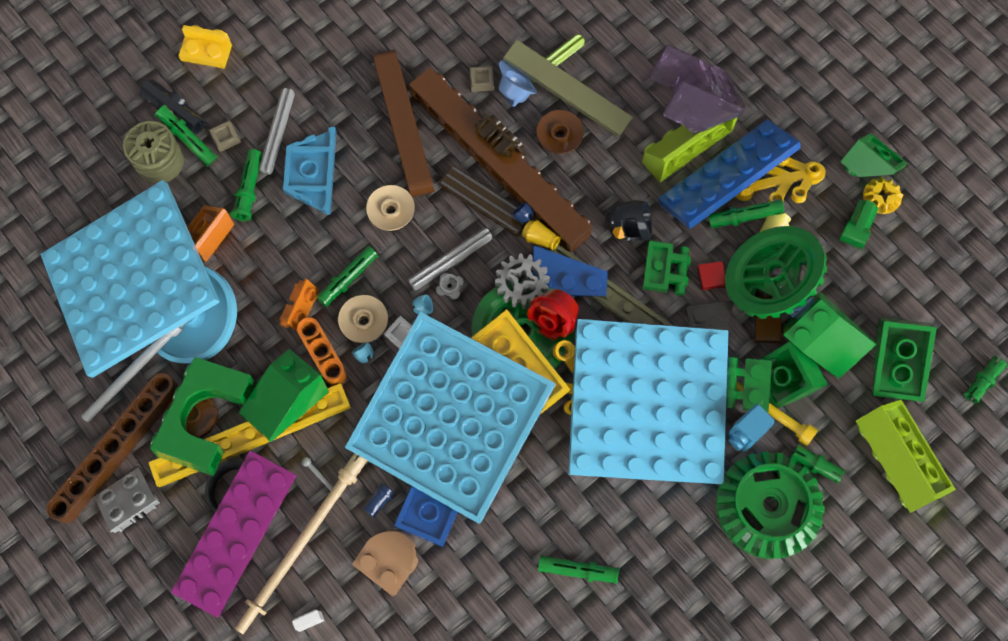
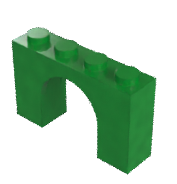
M194 357L192 363L185 369L184 380L181 386L177 387L174 392V401L170 409H167L163 415L159 432H156L152 437L151 451L159 458L214 476L224 452L218 444L194 437L187 432L186 421L188 414L197 403L209 398H220L243 406L256 385L251 375Z

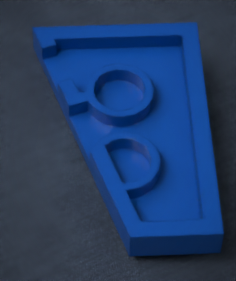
M534 246L533 262L540 259V268L547 267L545 275L550 276V281L546 285L550 288L562 290L570 296L607 297V271ZM533 271V276L539 280L537 274Z

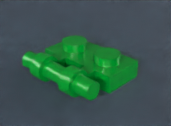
M649 241L642 289L667 293L668 285L673 284L675 286L674 294L684 295L689 279L686 275L687 267L691 263V257L689 256L690 248L680 247L679 254L672 253L673 244ZM671 263L678 265L677 274H670Z
M728 357L726 409H735V400H743L742 410L749 411L757 403L766 412H769L772 361L746 359L745 369L737 368L738 358ZM737 377L744 378V391H736Z

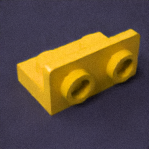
M183 25L182 31L185 37L179 53L180 60L225 69L232 47L228 34L219 29L208 30L197 25Z

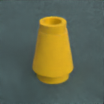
M530 220L523 229L522 236L528 243L554 250L560 242V237L538 220Z

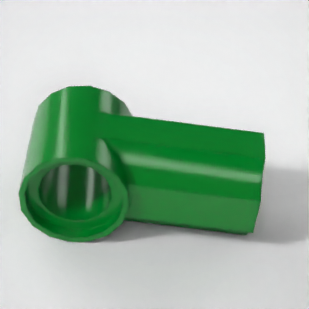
M869 200L858 201L850 221H847L839 237V241L859 250L864 248L871 233L869 229L879 209L874 202Z

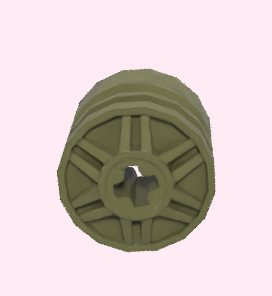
M146 121L138 123L126 134L123 142L124 154L143 180L157 184L162 180L169 182L178 176L183 168L184 155L167 126L156 121Z

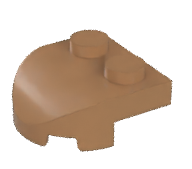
M383 531L367 541L352 565L390 595L395 596L409 575L416 569L418 563L415 550L416 544L403 531Z

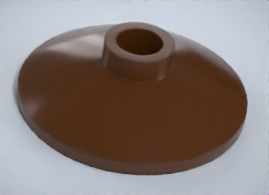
M551 111L544 115L537 125L539 143L547 151L555 154L569 153L575 150L583 140V124L575 114L569 111ZM561 133L564 135V137L559 138L556 137V135Z

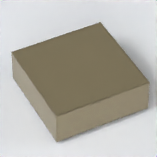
M493 66L470 68L471 92L494 90Z
M230 120L209 130L219 152L241 143Z

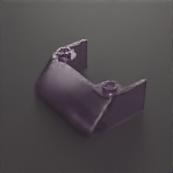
M669 44L649 76L650 79L670 87L674 93L663 112V116L683 124L686 129L693 133L698 131L704 132L737 118L745 109V104L727 72Z

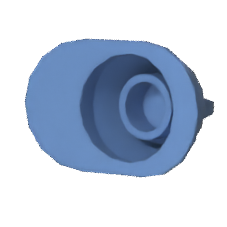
M500 61L499 68L502 78L499 90L511 106L523 103L531 94L537 93L530 78L505 61Z

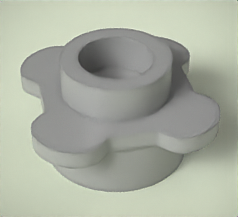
M443 273L440 276V286L436 288L437 294L457 299L460 296V286L464 283L463 278Z

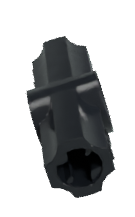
M154 79L143 83L139 94L143 99L156 107L157 110L166 105L180 120L183 119L186 122L185 125L194 134H199L203 130L206 123L205 118L189 107L179 94L174 91L172 93Z

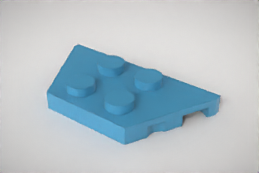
M335 127L328 128V132L316 137L311 135L301 142H295L286 147L283 183L285 194L331 215L337 131Z

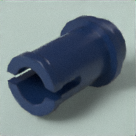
M382 483L379 487H375V493L365 506L362 507L374 518L388 499L392 500L391 496L394 493Z

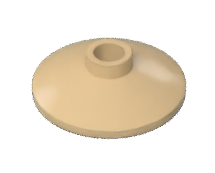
M387 185L378 188L370 195L366 211L369 220L377 228L394 231L403 228L410 222L414 215L415 205L412 196L407 190L399 186ZM389 209L396 210L393 214L387 213Z
M359 295L349 299L342 306L338 316V323L341 332L349 340L356 343H367L376 340L384 333L388 324V314L383 303L377 298L369 295ZM364 318L369 320L366 325L360 324V321Z

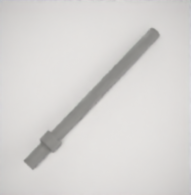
M185 323L155 340L81 417L86 422H89L173 336L176 337L183 330L182 327Z

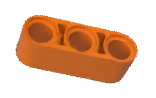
M309 317L302 319L297 325L298 334L324 380L330 386L340 383L344 384L347 378L346 371L316 319ZM309 328H315V329H316V331H315V333H314L313 335H311V336H306V335H305V332H306L307 329H309ZM319 349H328L324 356H316ZM339 369L340 372L336 377H328L329 371Z

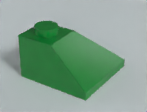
M872 133L859 139L840 161L845 165L844 169L849 174L857 175L858 177L892 175L908 164Z
M788 342L760 359L772 361L769 403L778 409L807 397L828 385L817 363L799 350L792 342Z

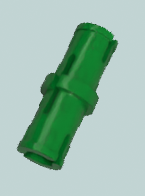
M993 356L983 371H979L975 375L976 380L963 394L968 401L974 398L972 403L978 404L986 391L995 386V380L1007 367V363L1002 358L997 363L996 361L999 357Z
M799 444L796 446L791 458L810 468V472L814 474L819 473L836 484L842 479L840 476L844 475L845 469L825 460V456L821 454L818 456Z

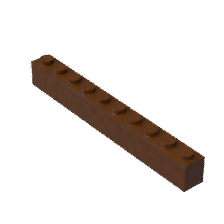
M428 68L409 84L411 96L519 204L527 202L533 210V218L536 221H540L559 236V244L564 249L572 253L591 236L592 227L589 219L584 215L580 216L575 211L571 201L567 198L563 199L558 194L557 188L551 182L547 183L542 178L540 171L535 166L531 167L526 162L525 157L520 151L512 150L514 154L511 158H502L490 146L491 142L487 143L476 132L475 124L479 120L484 121L485 118L482 119L478 115L476 108L471 103L467 104L462 99L460 92L456 88H451L447 84L446 79L441 73H436L431 68Z

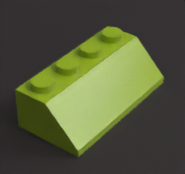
M717 100L712 105H705L698 115L685 119L681 127L675 131L673 129L669 130L661 141L648 145L644 150L642 163L661 183L730 134L734 129L741 109L737 105Z
M902 400L882 405L856 420L860 434L869 442L873 456L882 464L886 471L887 480L895 486L902 505L908 508L910 513L956 490Z

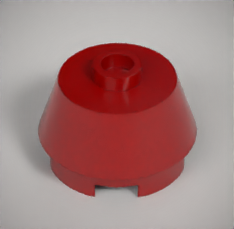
M551 289L532 300L527 315L529 321L534 320L540 327L538 330L540 334L549 339L556 340L558 337L565 338L574 331L579 307L568 293L559 289Z

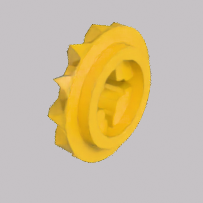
M883 176L879 179H872L864 188L863 199L874 202L879 208L877 211L879 214L892 213L901 205L903 194H901L900 185L897 186L893 183V179L887 180ZM882 188L885 194H889V196H887V198L885 199V202L883 197L881 195H878Z

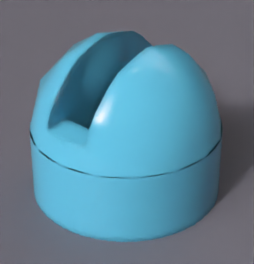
M428 295L418 296L412 302V305L415 306L413 311L418 315L420 312L426 315L433 312V303Z
M369 342L355 348L352 351V355L360 363H368L367 356L372 359L374 351Z

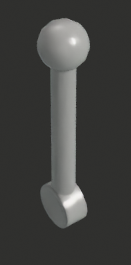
M304 457L301 461L302 466L308 467L331 491L333 485L311 464L309 457Z

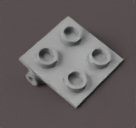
M139 467L94 496L109 531L114 533L124 531L132 522H137L136 515L142 519L144 517L142 511L147 514L156 509V505L160 503L157 496L152 494Z

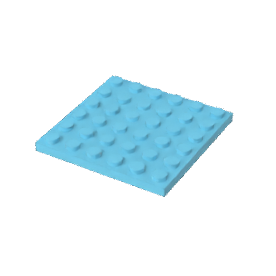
M164 180L40 254L86 375L91 378L220 302L169 185Z
M420 312L345 448L481 524L556 384Z
M577 319L568 475L722 484L724 482L728 330Z

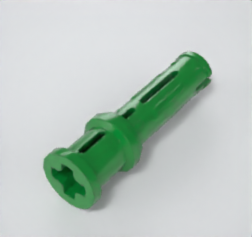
M249 149L247 152L241 184L234 194L236 200L234 209L230 211V216L236 220L250 221L252 218L250 211L252 203L256 200L254 188L263 155L261 151L256 149Z

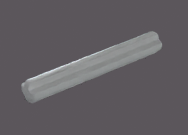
M283 88L281 90L259 170L263 174L270 175L273 172L295 96L292 89Z
M487 228L481 229L408 279L410 286L414 290L420 289L491 241L492 234Z

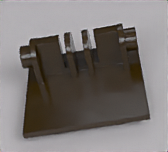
M483 111L482 114L486 118L484 121L479 120L475 124L476 132L487 143L491 142L490 146L502 158H511L514 154L512 150L515 147L526 156L522 151L524 145L510 130L508 131L493 114L489 117Z

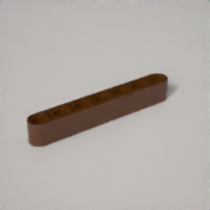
M396 50L373 54L410 195L413 198L433 193L434 187Z
M156 374L50 499L46 507L47 515L50 518L66 524L73 522L165 412L173 399L176 388L179 387L168 374ZM164 383H169L168 389L160 392L161 386ZM153 402L152 408L144 412L145 405ZM136 422L135 429L132 432H127V427L131 423ZM118 442V449L110 453L111 446ZM98 463H101L100 471L94 474L93 468ZM84 483V490L77 495V487ZM66 504V512L59 516L60 507Z

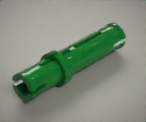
M166 105L162 106L155 113V116L167 126L173 136L176 135L207 167L217 159L218 156L185 125L186 122L183 119L180 120ZM188 138H190L203 152H201Z
M781 198L747 207H731L727 211L711 213L709 220L712 229L732 224L738 226L739 223L785 214V209Z
M367 246L337 277L333 276L330 279L331 283L316 296L317 300L327 308L340 293L344 294L347 291L346 287L378 258V254L370 246Z
M540 555L538 572L584 578L592 583L593 580L617 584L619 567L597 565L595 561L584 563Z

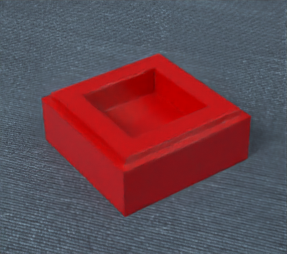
M722 261L697 266L702 290L726 287Z

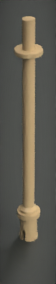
M354 453L343 469L340 468L338 471L339 480L254 601L249 599L245 601L250 607L235 627L237 631L244 634L258 613L265 616L267 612L262 607L347 485L356 483L357 475L368 460Z

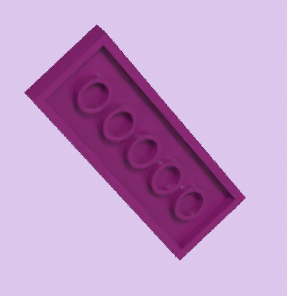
M249 451L171 593L217 618L220 617L297 475L259 454Z

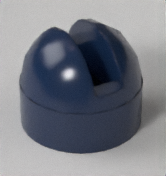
M523 202L513 211L512 216L520 223H528L533 217V210L527 202Z

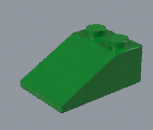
M821 292L784 326V336L838 379L876 345L865 332Z
M879 317L874 352L873 396L925 402L937 327L927 322Z
M288 349L268 367L239 411V414L267 440L272 442L328 394L329 391L321 374Z

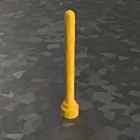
M736 381V391H744V385ZM769 403V412L767 413L795 432V436L799 438L798 441L807 447L818 429L810 424L808 426L804 423L801 425Z

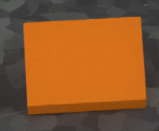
M204 205L187 227L200 258L204 262L209 260L234 226L229 214L223 208Z

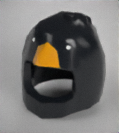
M641 200L623 202L615 206L607 214L605 222L608 224L609 232L615 238L627 241L651 239L652 216L648 202Z

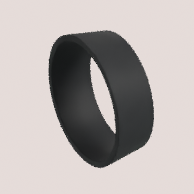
M243 461L225 462L218 466L214 476L210 475L208 477L205 495L208 504L215 512L219 507L215 500L217 482L225 473L234 469H240Z

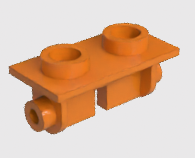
M308 279L304 281L299 280L298 283H295L289 298L294 304H286L279 318L282 327L289 328L290 326L298 332V323L308 317L319 292V289Z

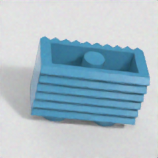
M756 403L728 432L729 443L736 450L747 452L772 427L774 419Z

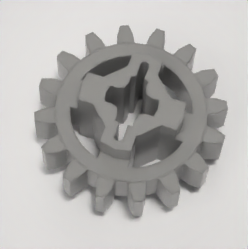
M520 253L517 260L513 256H509V264L504 261L501 262L503 270L496 271L498 278L495 279V286L499 287L497 289L498 295L505 294L503 302L506 303L512 300V307L515 308L518 303H521L522 308L525 309L526 303L530 302L531 304L534 298L542 295V292L548 291L549 286L546 284L549 283L550 276L545 275L547 267L540 268V259L533 262L532 255H529L527 259H523V255ZM531 270H533L537 274L539 280L537 279V277L533 276ZM522 278L526 279L523 284L518 283ZM506 282L508 285L512 286L513 292H511L508 289Z

